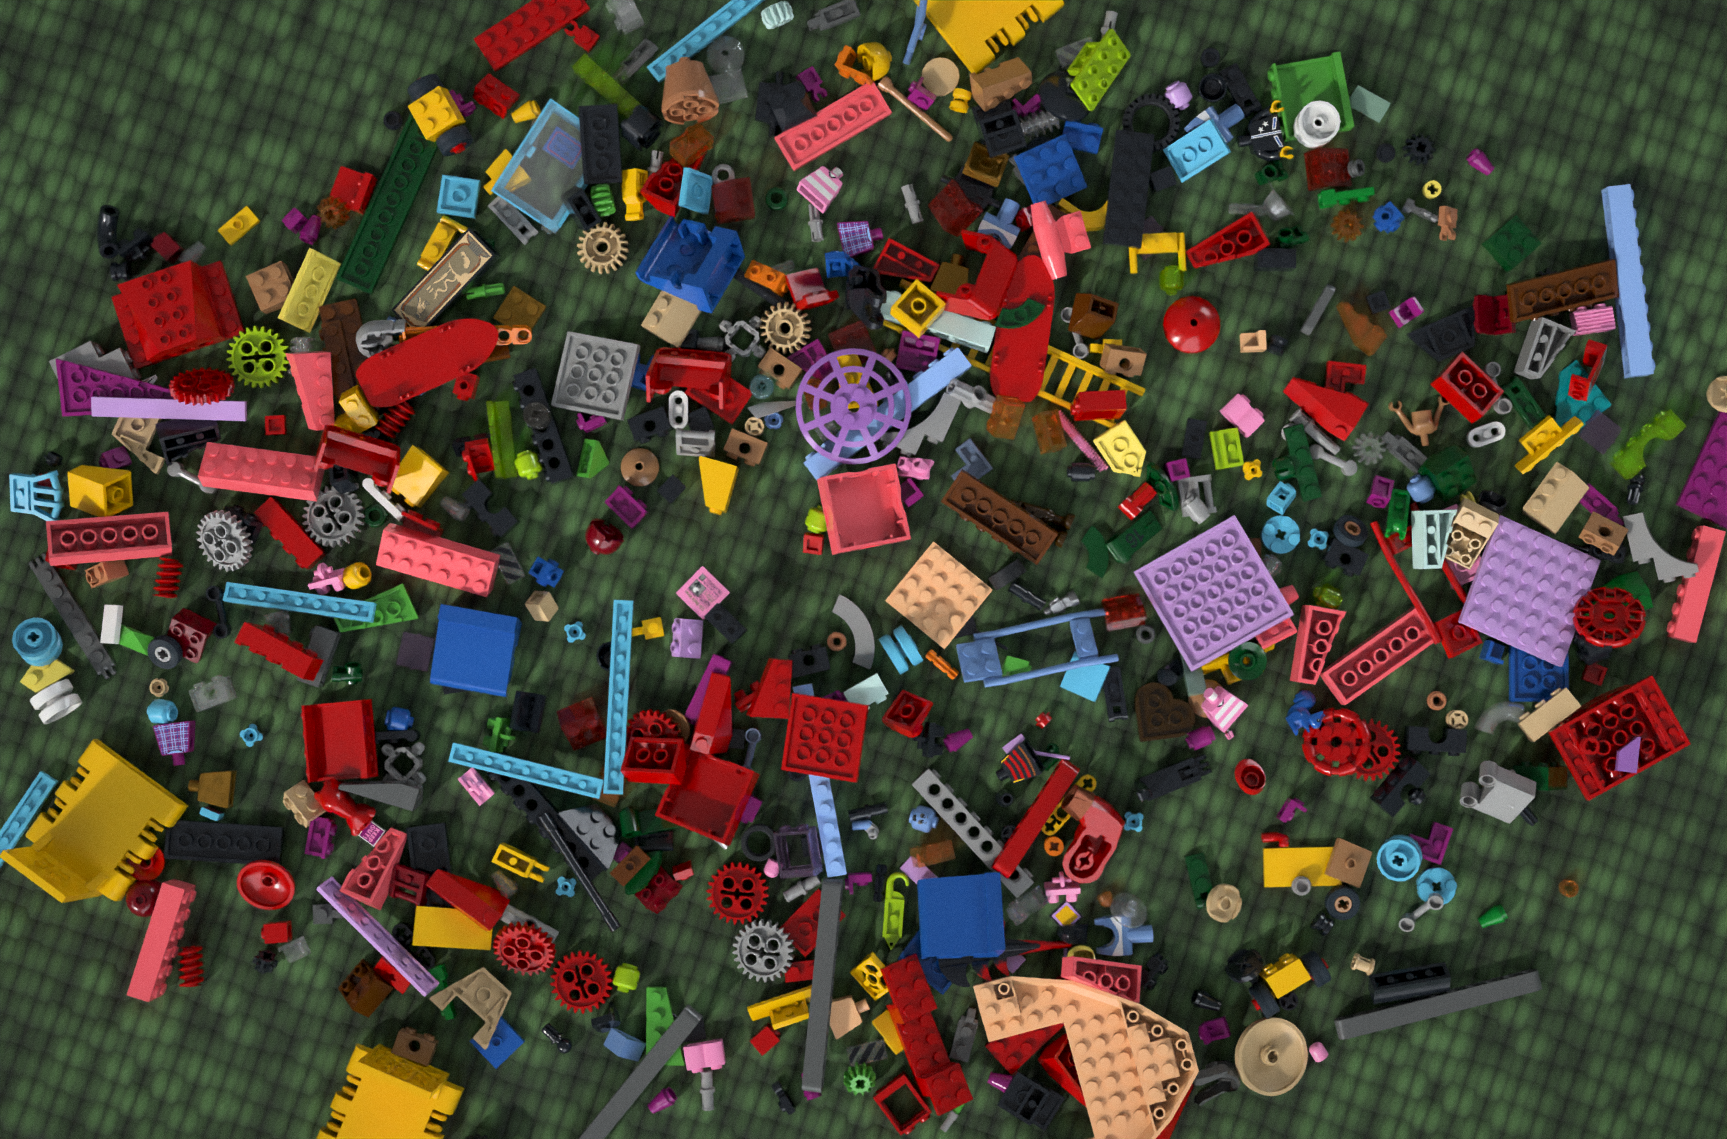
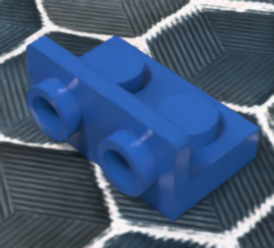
M1080 120L1074 122L1066 121L1063 134H1066L1073 150L1097 154L1103 128L1099 127L1100 125L1096 123H1088L1087 125L1082 124Z

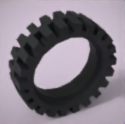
M1145 94L1142 97H1137L1127 107L1122 120V130L1134 132L1132 126L1133 116L1141 107L1152 105L1161 108L1167 114L1169 129L1164 137L1153 143L1152 153L1158 152L1169 146L1175 139L1179 130V113L1174 109L1175 105L1173 103L1171 105L1168 104L1170 101L1168 98L1164 99L1162 95Z

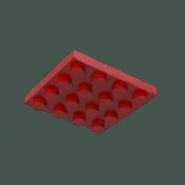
M792 693L781 770L857 783L869 705Z

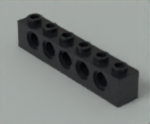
M533 368L513 375L515 379L512 381L513 387L516 392L519 391L521 399H518L522 410H526L527 417H525L528 428L533 430L534 434L531 435L534 445H538L540 453H537L540 463H544L546 467L544 475L547 482L556 485L575 478L538 370ZM530 386L534 387V394L527 396L525 393L526 389ZM539 404L541 411L538 414H533L532 407ZM545 422L547 424L546 431L539 432V424ZM548 440H552L554 443L551 450L544 448V444ZM554 458L560 460V465L557 468L551 467V461Z

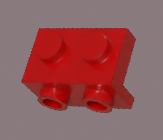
M488 73L475 86L473 99L491 110L495 115L504 119L508 109L519 99L520 94Z
M488 438L465 442V450L462 451L464 462H468L467 471L469 475L473 476L474 481L478 480V473L497 470V464Z

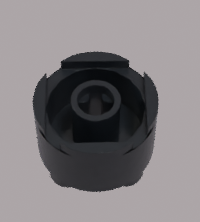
M639 104L634 108L633 114L628 119L626 118L622 121L620 128L622 129V137L639 151H643V147L648 149L661 134L658 130L660 126L664 127V121L646 106Z
M1575 629L1572 642L1577 645L1578 651H1576V655L1580 662L1584 661L1586 665H1592L1612 657L1609 654L1612 652V646H1604L1603 648L1593 645L1585 640L1586 637L1579 635Z

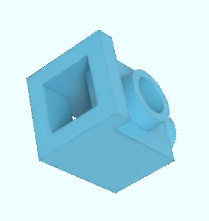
M1280 481L1267 497V506L1283 516L1285 510L1296 497L1295 488L1289 483L1284 484Z

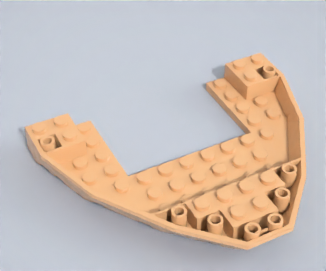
M1008 976L973 984L988 1042L1064 1022L1094 1137L1087 1139H1156L1173 1119L1199 1072L1189 1033L1139 1003L1072 980Z

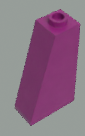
M713 654L684 715L688 718L689 723L693 725L696 723L711 672L727 675L733 663L732 661L718 654Z

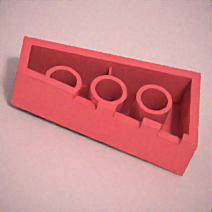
M331 352L285 353L291 366L292 376L295 379L296 390L302 402L301 406L308 428L318 431L324 430L325 425H334Z
M1302 605L1290 681L1316 685L1325 663L1324 660L1327 653L1330 652L1332 641L1340 628V622L1346 614L1345 611Z
M1075 956L1062 957V978L1136 1003L1140 1002L1142 966Z

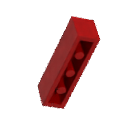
M270 497L254 512L258 516L257 520L264 523L263 527L267 526L271 530L269 534L276 541L280 540L284 544L282 548L289 555L292 553L297 558L295 562L302 569L304 567L312 569L327 555V552L315 540L310 538V534L305 531L300 523L276 498Z

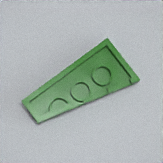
M400 584L365 600L366 602L377 604L373 623L334 617L341 633L420 619L405 584Z
M648 986L646 988V1055L674 1021L667 987ZM681 1045L665 1063L666 1066H685Z

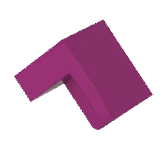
M1186 458L1164 464L1165 472L1172 482L1190 477Z
M910 477L900 485L901 500L908 508L924 496Z

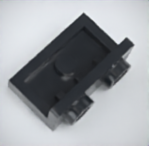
M235 504L233 506H225L224 510L230 511L231 516H237L236 521L242 520V527L247 526L245 532L251 534L248 539L253 541L251 544H255L264 523L257 520L256 515L245 512V508Z
M516 690L509 729L539 733L546 696Z

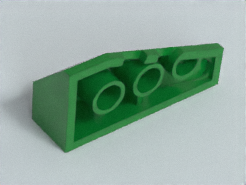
M1637 571L1618 575L1601 586L1614 589V587L1624 589L1632 593L1635 599H1639L1644 610L1654 608L1649 589ZM1626 602L1622 604L1626 607L1629 603ZM1606 613L1604 615V617L1607 619L1615 617L1611 613Z

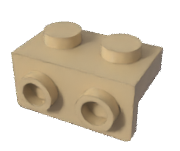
M302 780L284 792L283 803L288 810L291 809L294 812L297 822L307 828L310 826L311 821L326 811L315 800V793Z

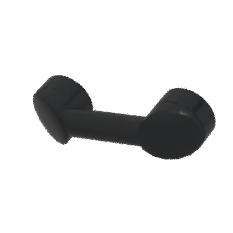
M209 586L206 590V597L210 601H215L219 624L215 625L213 633L219 639L227 638L232 631V626L227 623L223 603L224 590L219 586Z

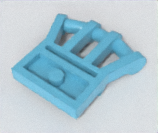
M57 470L37 476L35 474H9L11 511L34 514L46 521L60 520L59 515L62 507H64V501L62 500L64 488L61 487L57 475L59 474ZM50 479L53 487L38 486L37 482ZM37 493L54 495V500L37 498ZM38 506L53 507L52 513L49 514L38 508Z

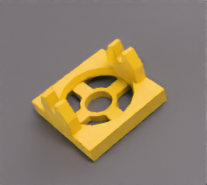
M872 951L850 971V974L876 1001L888 992L886 984H882L880 978L882 976L880 969L885 967V965ZM866 965H873L878 971H871ZM869 975L875 976L877 982L872 981Z

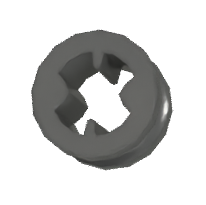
M1361 159L1348 162V173L1352 178L1364 175L1365 166Z

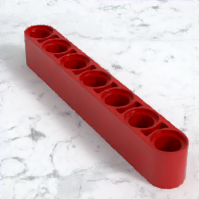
M1062 759L1058 763L991 866L992 869L1000 872L1007 879L1011 876L1080 770L1078 767L1066 759Z

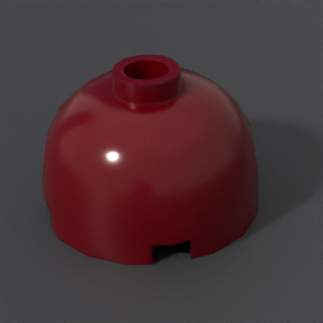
M595 518L591 520L585 532V539L590 550L597 555H608L616 552L624 542L622 540L624 535L611 523L608 527L603 524L605 520Z
M155 879L136 881L129 887L126 893L125 901L128 909L139 917L152 916L162 883Z

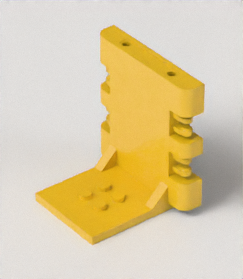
M913 0L919 7L920 0ZM928 0L926 17L971 73L975 72L977 75L995 61V55L992 50L995 53L1000 51L998 45L993 41L995 36L1004 46L1009 44V42L1015 46L1025 38V31L1023 29L1027 30L1029 28L1028 22L1022 16L1026 13L1033 22H1037L1039 17L1044 23L1064 7V1Z
M93 739L78 760V763L83 767L79 766L77 772L85 777L84 781L82 782L77 777L72 776L70 781L64 780L55 792V795L59 798H56L54 803L63 809L62 812L59 813L53 808H49L47 813L41 812L25 834L34 844L30 847L6 849L0 854L1 859L61 903L102 896V894L113 901H121L129 887L136 881L130 875L133 874L135 869L126 862L129 858L134 863L140 864L141 858L145 860L151 859L159 848L153 843L157 840V837L149 831V828L153 827L156 831L162 832L164 830L162 825L174 827L188 807L186 803L103 742Z
M358 1043L346 1067V1071L352 1074L347 1075L346 1079L350 1083L358 1085V1088L355 1090L349 1086H343L342 1091L338 1090L335 1093L330 1105L335 1110L332 1111L331 1116L342 1121V1126L334 1122H327V1128L322 1127L316 1139H443L445 1135L438 1133L443 1128L431 1122V1117L440 1121H446L447 1116L445 1114H454L465 1088L447 1081L450 1073L431 1065L426 1066L391 1053L392 1049L378 1044L371 1049Z

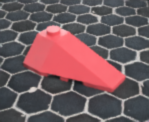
M390 828L375 844V848L361 859L362 862L348 873L339 891L365 905L381 910L389 894L393 866L400 861L407 840V834Z

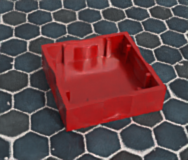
M685 744L686 770L682 785L669 784L655 816L730 846L760 774L730 761L715 757L712 754L708 755L689 750L690 745Z

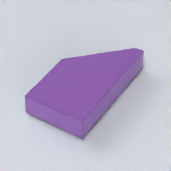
M1634 737L1632 741L1617 751L1616 771L1637 773L1641 737Z

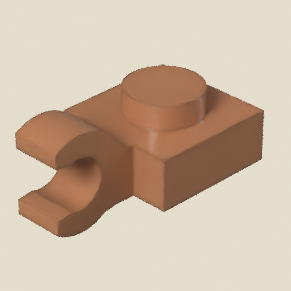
M1439 206L1438 226H1441L1440 240L1447 241V235L1448 239L1455 240L1456 233L1453 229L1456 228L1458 209Z

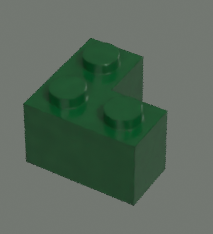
M1521 761L1520 765H1513V770H1515L1516 774L1536 782V790L1567 789V766H1560V762H1538V766H1535L1533 762Z

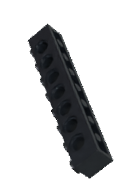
M507 752L502 753L503 755L510 756ZM492 772L487 773L494 782L496 780L501 785L500 789L506 796L510 795L514 799L513 804L519 810L523 809L527 814L525 816L532 825L536 824L540 828L538 832L543 838H548L553 843L551 846L558 854L561 851L538 819V817L546 812L550 814L557 828L562 829L563 838L567 844L572 842L576 845V851L573 853L579 861L581 857H586L589 860V865L583 867L590 880L592 881L604 870L556 817L559 810L533 782L513 777L510 781H507L503 778V775ZM517 785L524 787L525 792L523 795L516 793ZM530 799L537 801L538 806L536 809L529 807L528 802Z

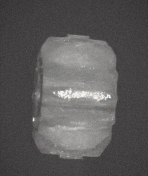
M1369 432L1367 436L1363 433L1360 435L1361 439L1356 438L1354 440L1358 445L1352 446V449L1357 450L1353 456H1360L1358 459L1359 463L1365 459V465H1369L1370 462L1376 464L1377 458H1383L1380 452L1386 451L1385 448L1380 447L1385 442H1378L1380 436L1376 435L1373 438L1372 432ZM1371 446L1372 450L1367 452L1365 448Z

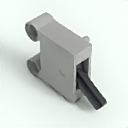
M1484 761L1481 763L1479 771V783L1483 785L1482 789H1479V786L1473 782H1465L1461 786L1460 804L1464 807L1474 808L1509 824L1519 814L1531 826L1538 822L1536 815L1527 806L1535 798L1536 782L1516 774L1513 769L1509 771L1498 766L1493 761Z

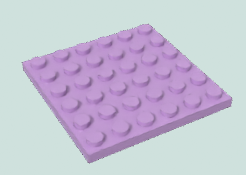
M1235 515L1134 571L1135 576L1191 672L1294 615Z
M1499 515V524L1487 541L1458 622L1551 664L1562 667L1575 633L1572 619L1575 616V613H1573L1574 606L1581 596L1587 595V592L1590 591L1601 560Z

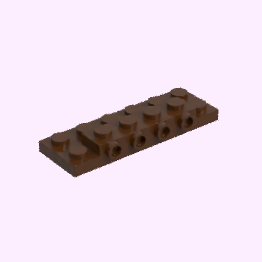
M1608 259L1506 284L1510 322L1513 323L1528 319L1538 320V318L1544 315H1559V312L1564 310L1566 312L1575 311L1580 306L1592 307L1596 302L1619 297L1615 259Z
M356 298L319 306L322 320V329H319V336L321 341H325L326 347L323 348V351L331 352V369L334 383L332 385L333 396H337L339 400L343 392L357 385L354 366L361 365L368 358L359 351L356 344V333L363 325L358 299ZM340 405V407H341V412H342V414H343V413H345V410H344V409L342 408V406ZM374 407L377 412L382 411L381 407Z
M963 469L941 500L942 503L959 513L963 520L971 521L978 530L988 532L995 541L1003 542L1013 553L1018 552L1036 565L1059 533Z

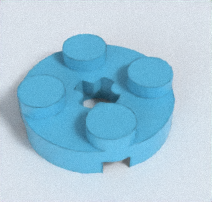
M1280 515L1268 519L1260 535L1264 547L1277 554L1292 551L1300 542L1299 527L1288 516ZM1278 529H1280L1281 532H1285L1283 540H1281L1280 538H1276L1275 536L1276 534H1278Z
M1440 867L1423 870L1416 881L1418 896L1424 902L1428 901L1431 893H1438L1443 897L1444 904H1447L1454 897L1457 883L1452 874ZM1433 882H1434V883L1440 882V885H1439V886H1440V889H1439V890H1435V891L1432 890V889H1433V886H1432V883H1433Z

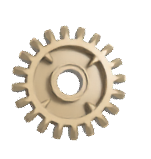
M606 222L603 223V227H600L599 223L596 224V229L590 228L589 233L583 230L586 237L579 236V240L583 243L577 244V247L582 249L577 252L579 256H583L580 261L582 263L586 262V268L592 266V272H595L598 268L599 274L603 273V269L609 274L610 267L617 271L615 265L618 263L619 266H623L620 259L627 260V256L623 253L629 252V249L624 247L628 245V241H622L626 237L625 234H620V228L614 231V224L607 228ZM601 244L608 245V249L605 252L598 251V247Z
M780 302L777 303L778 309L774 305L770 307L773 313L768 310L765 311L768 318H761L763 322H766V325H760L761 329H766V332H762L761 336L767 335L768 337L764 340V343L772 342L769 348H773L776 345L775 351L777 352L782 348L783 354H786L787 348H789L790 353H794V346L797 350H800L801 346L799 343L802 345L807 344L803 338H810V335L805 332L812 330L811 327H806V324L811 323V320L805 321L804 318L808 316V313L801 315L802 310L797 309L796 311L794 303L789 308V302H785L783 308ZM784 322L790 325L789 333H784L781 329Z

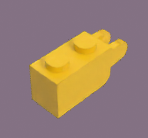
M504 842L499 845L491 861L522 877H530L539 882H543L545 878L532 872L534 866L543 871H549L550 869L549 866L537 861L538 858Z

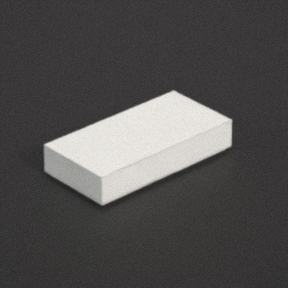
M104 605L100 643L119 644L123 606Z

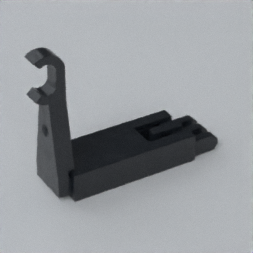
M1203 754L1195 758L1189 757L1139 777V781L1134 782L1139 800L1147 799V801H1150L1202 780V776L1212 772L1211 768L1203 770L1204 767L1209 765L1208 761L1200 763V760L1207 758L1206 755Z

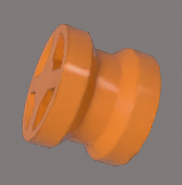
M1057 836L1047 837L1043 844L1045 851L1051 856L1060 855L1064 849L1062 840Z

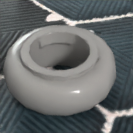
M719 164L713 169L712 180L718 187H728L734 182L735 172L729 165ZM727 171L729 178L721 181L718 178V173Z

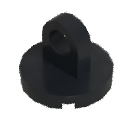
M1241 949L1228 958L1225 971L1232 981L1238 983L1249 981L1252 986L1259 982L1256 976L1261 972L1264 961L1258 951L1255 949Z

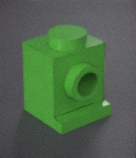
M1006 655L1002 674L1006 675L1007 672H1010L1009 675L1031 671L1032 666H1029V661Z

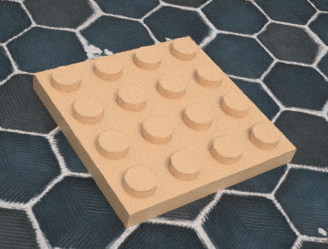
M933 541L885 601L945 649L993 589Z

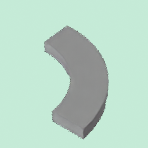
M839 594L832 612L845 620L852 630L856 647L853 663L871 669L875 650L871 626L859 607Z

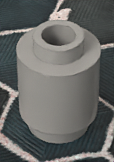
M1190 495L1183 501L1185 505L1182 508L1194 522L1196 521L1200 524L1211 515L1208 512L1209 509L1198 495L1195 497Z

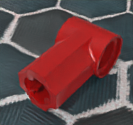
M1144 482L1118 508L1130 520H1133L1157 493L1147 482Z

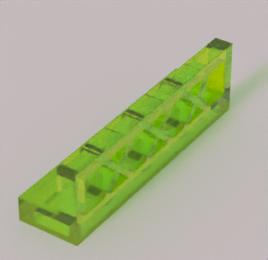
M486 401L495 478L507 479L518 477L514 462L516 456L509 401Z

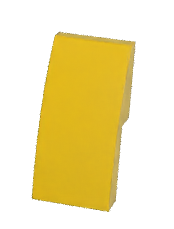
M886 1010L874 1019L872 1024L883 1036L886 1044L897 1055L904 1049L889 1011Z

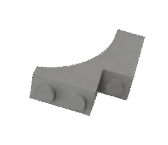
M92 341L49 361L57 379L56 359L58 358L137 380L142 378L139 370L134 368L132 364L133 359L129 351L118 348L103 356L104 350L101 345Z
M944 392L932 414L919 425L906 430L903 438L895 448L901 450L900 454L910 458L911 455H916L924 436L928 437L927 441L937 445L938 442L942 444L961 400ZM885 432L880 439L883 442L882 445L887 447L891 444L899 432Z
M1644 512L1623 516L1625 528L1629 529L1627 537L1633 562L1638 561L1639 564L1651 562L1650 558H1653L1658 580L1663 579L1664 583L1675 581L1677 576L1683 575L1684 579L1696 576L1695 573L1699 572L1697 563L1686 562L1670 555L1656 542L1647 526Z

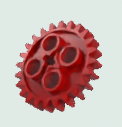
M203 367L200 370L193 368L191 372L185 370V374L179 373V376H174V380H170L171 384H169L171 397L174 400H178L179 403L185 401V405L193 403V406L197 403H200L201 406L204 403L211 405L213 401L219 403V399L226 400V397H230L235 389L233 376H230V373H225V370L219 372L218 368L211 370V367L207 370H204Z
M652 709L647 710V713L642 710L640 715L636 713L633 715L634 719L630 718L628 720L630 725H627V746L630 737H639L638 730L643 733V737L657 738L664 734L670 739H683V737L678 736L681 730L675 729L678 723L672 724L673 717L667 719L666 712L660 715L659 710H656L654 713ZM655 724L660 727V733L655 730Z
M1370 719L1367 725L1375 735V739L1370 742V746L1373 748L1371 752L1379 759L1380 764H1377L1372 755L1369 754L1368 759L1372 761L1371 768L1366 769L1361 764L1357 767L1358 770L1353 772L1357 773L1356 779L1363 775L1364 781H1367L1368 776L1371 777L1372 781H1375V775L1382 779V772L1389 775L1388 768L1395 769L1392 762H1399L1395 755L1401 754L1395 751V748L1400 747V744L1394 743L1398 739V737L1391 736L1394 730L1387 732V724L1380 727L1381 721H1378L1375 725L1373 719ZM1355 725V728L1350 726L1349 728H1351L1352 731H1354L1357 726ZM1357 739V744L1362 746V743ZM1380 746L1387 749L1385 757H1381L1377 753V749ZM1352 754L1347 759L1352 762L1356 759V756Z
M741 861L736 867L734 862H731L730 868L724 864V871L718 868L717 872L719 875L712 874L711 876L715 881L708 882L712 888L706 890V892L711 893L707 900L713 901L709 908H716L713 914L721 913L719 916L720 920L724 916L727 917L726 923L733 919L734 925H736L737 920L744 924L745 918L751 922L752 915L758 918L757 910L764 911L761 904L767 905V901L763 898L769 897V894L764 893L769 888L768 886H763L766 878H759L762 872L756 874V867L750 870L749 863L742 867ZM732 878L734 886L726 887L724 879ZM750 879L753 882V887L746 889L743 886L744 880ZM736 888H739L740 892H753L755 893V895L750 896L740 894L739 898H737L736 894L734 893L723 894L720 891L726 890L734 892ZM729 897L733 903L731 906L726 907L723 905L722 899ZM747 898L751 900L752 906L744 908L741 905V901Z
M517 921L516 925L510 923L508 927L504 925L502 930L499 929L494 939L493 948H495L494 954L498 955L496 959L503 960L501 965H508L507 970L513 968L515 974L521 971L522 976H524L525 972L532 976L533 972L539 975L540 971L545 972L547 968H550L555 958V944L551 943L552 937L547 938L548 932H541L542 927L535 929V924H532L530 927L527 922L521 925Z
M579 950L576 956L574 951H572L571 958L564 955L565 962L559 960L558 964L560 967L555 966L553 968L557 974L551 975V978L555 979V981L551 982L550 985L556 988L551 992L558 994L555 1001L562 1000L560 1006L567 1004V1011L573 1007L574 1013L581 1009L582 1014H584L586 1008H588L591 1013L593 1006L599 1009V1002L603 1004L606 1002L603 996L609 997L611 995L607 990L613 988V986L608 984L613 981V978L608 977L612 970L606 971L609 964H602L603 957L597 960V953L591 957L589 950L585 955H583L582 950ZM576 965L579 967L581 979L586 980L584 989L588 994V998H585L583 985L581 983L578 984L580 976L575 968ZM584 965H590L593 972L586 974L583 970ZM566 971L573 972V980L566 979ZM591 983L597 984L599 991L592 992L589 989V985ZM571 990H578L581 995L580 998H573Z

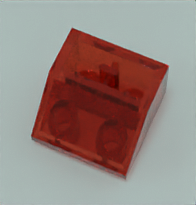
M750 177L731 179L711 186L717 224L755 219Z
M593 697L557 711L560 727L574 751L606 738L607 727Z

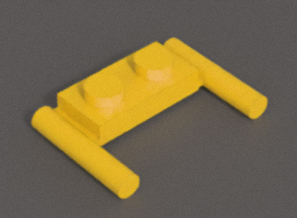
M443 215L424 248L417 265L428 271L448 250L457 231L464 233L468 227Z
M1183 232L1143 234L1141 249L1129 248L1130 274L1138 273L1137 254L1178 252L1179 272L1187 271L1185 234Z

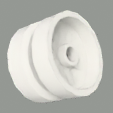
M1325 101L1310 102L1304 106L1294 119V136L1305 147L1319 148L1329 143L1339 130L1341 121L1338 111L1333 105Z
M69 679L52 684L30 699V703L35 710H42L39 717L43 724L52 723L68 715L82 704L78 694H70L73 686Z

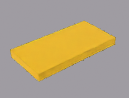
M1334 847L1263 848L1264 887H1291L1293 879L1298 876L1308 878L1311 886L1342 885V881L1324 874Z
M416 906L412 945L491 950L493 928L491 931H484L456 908Z

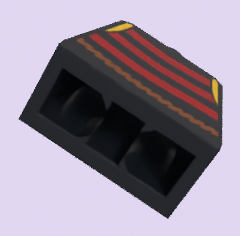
M1025 738L1000 760L1003 768L997 770L996 775L1000 781L1009 777L1016 784L1042 774L1045 767Z

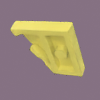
M56 659L51 664L45 666L31 665L20 682L35 693H38L49 685L60 681L65 676L71 675L75 670Z

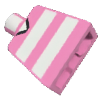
M822 166L803 178L796 190L824 214L843 185L839 180L843 176V172L837 167L830 172L826 167Z
M1217 686L1214 690L1212 688L1206 689L1204 692L1206 699L1201 705L1211 723L1224 733L1248 707L1245 702L1220 686Z

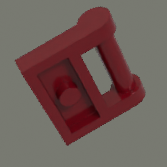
M399 863L394 864L389 896L415 903L416 906H425L427 903L426 892L428 887L425 884L429 880L430 874ZM399 886L417 892V895L400 890Z

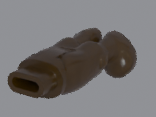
M1011 499L1013 503L1045 524L1050 522L1069 531L1076 516L1072 513L1059 516L1049 508H1042L1034 504L1023 503L1021 500L1018 502ZM1053 528L1059 532L1054 540L1055 545L1062 548L1068 532Z

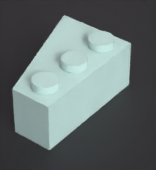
M1457 510L1411 511L1413 569L1442 568L1448 547L1446 543L1449 533L1452 532L1453 527L1451 525Z

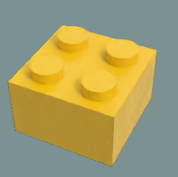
M916 279L892 305L890 314L920 338L943 313L946 303Z

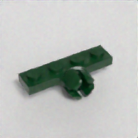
M1299 423L1283 428L1289 451L1286 456L1276 458L1272 462L1273 468L1275 467L1274 473L1276 478L1280 481L1292 477L1296 478L1303 502L1322 497L1303 424Z

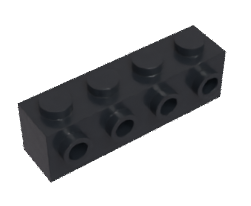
M1445 962L1369 975L1368 990L1373 1004L1448 992L1450 991L1451 976Z

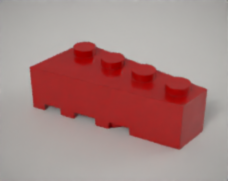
M244 622L234 643L240 646H249V651L265 656L266 660L277 665L282 664L281 668L302 679L314 681L324 661L317 657V652L311 649H304L302 643L295 640L292 642L289 640L288 635L282 632H275V627L265 623L263 626Z

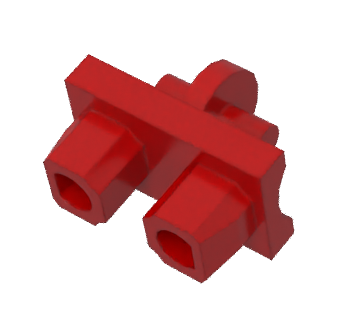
M758 680L750 685L753 691L752 694L747 696L744 690L734 693L735 705L741 713L750 709L754 694L760 684Z

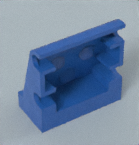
M670 216L637 268L636 275L642 282L697 305L700 311L712 313L743 262L745 254L737 231L715 226L713 231L710 232L704 223L683 219L679 225L675 222L674 217Z
M441 604L430 683L507 697V687L511 681L515 661L514 652L516 646H518L522 622L517 617Z
M1000 872L928 878L917 881L921 959L927 957H937V959L962 958L964 956H973V958L999 957L1005 951Z

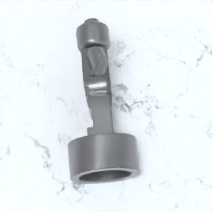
M1407 198L1401 212L1406 214L1412 212L1423 219H1430L1434 223L1438 221L1437 215H1432L1426 209L1416 207L1414 204L1415 200Z
M1072 590L1060 599L1056 596L1055 599L1049 602L1050 607L1044 608L1043 612L1046 615L1052 612L1053 614L1065 613V608L1069 606L1074 607L1080 604L1076 593Z

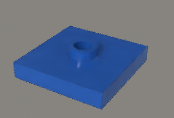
M501 1016L486 1050L475 1040L471 1039L470 1042L497 1069L525 1040Z

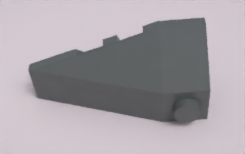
M407 779V781L343 782L338 787L340 790L410 811H414L423 802V786L419 785L418 781Z

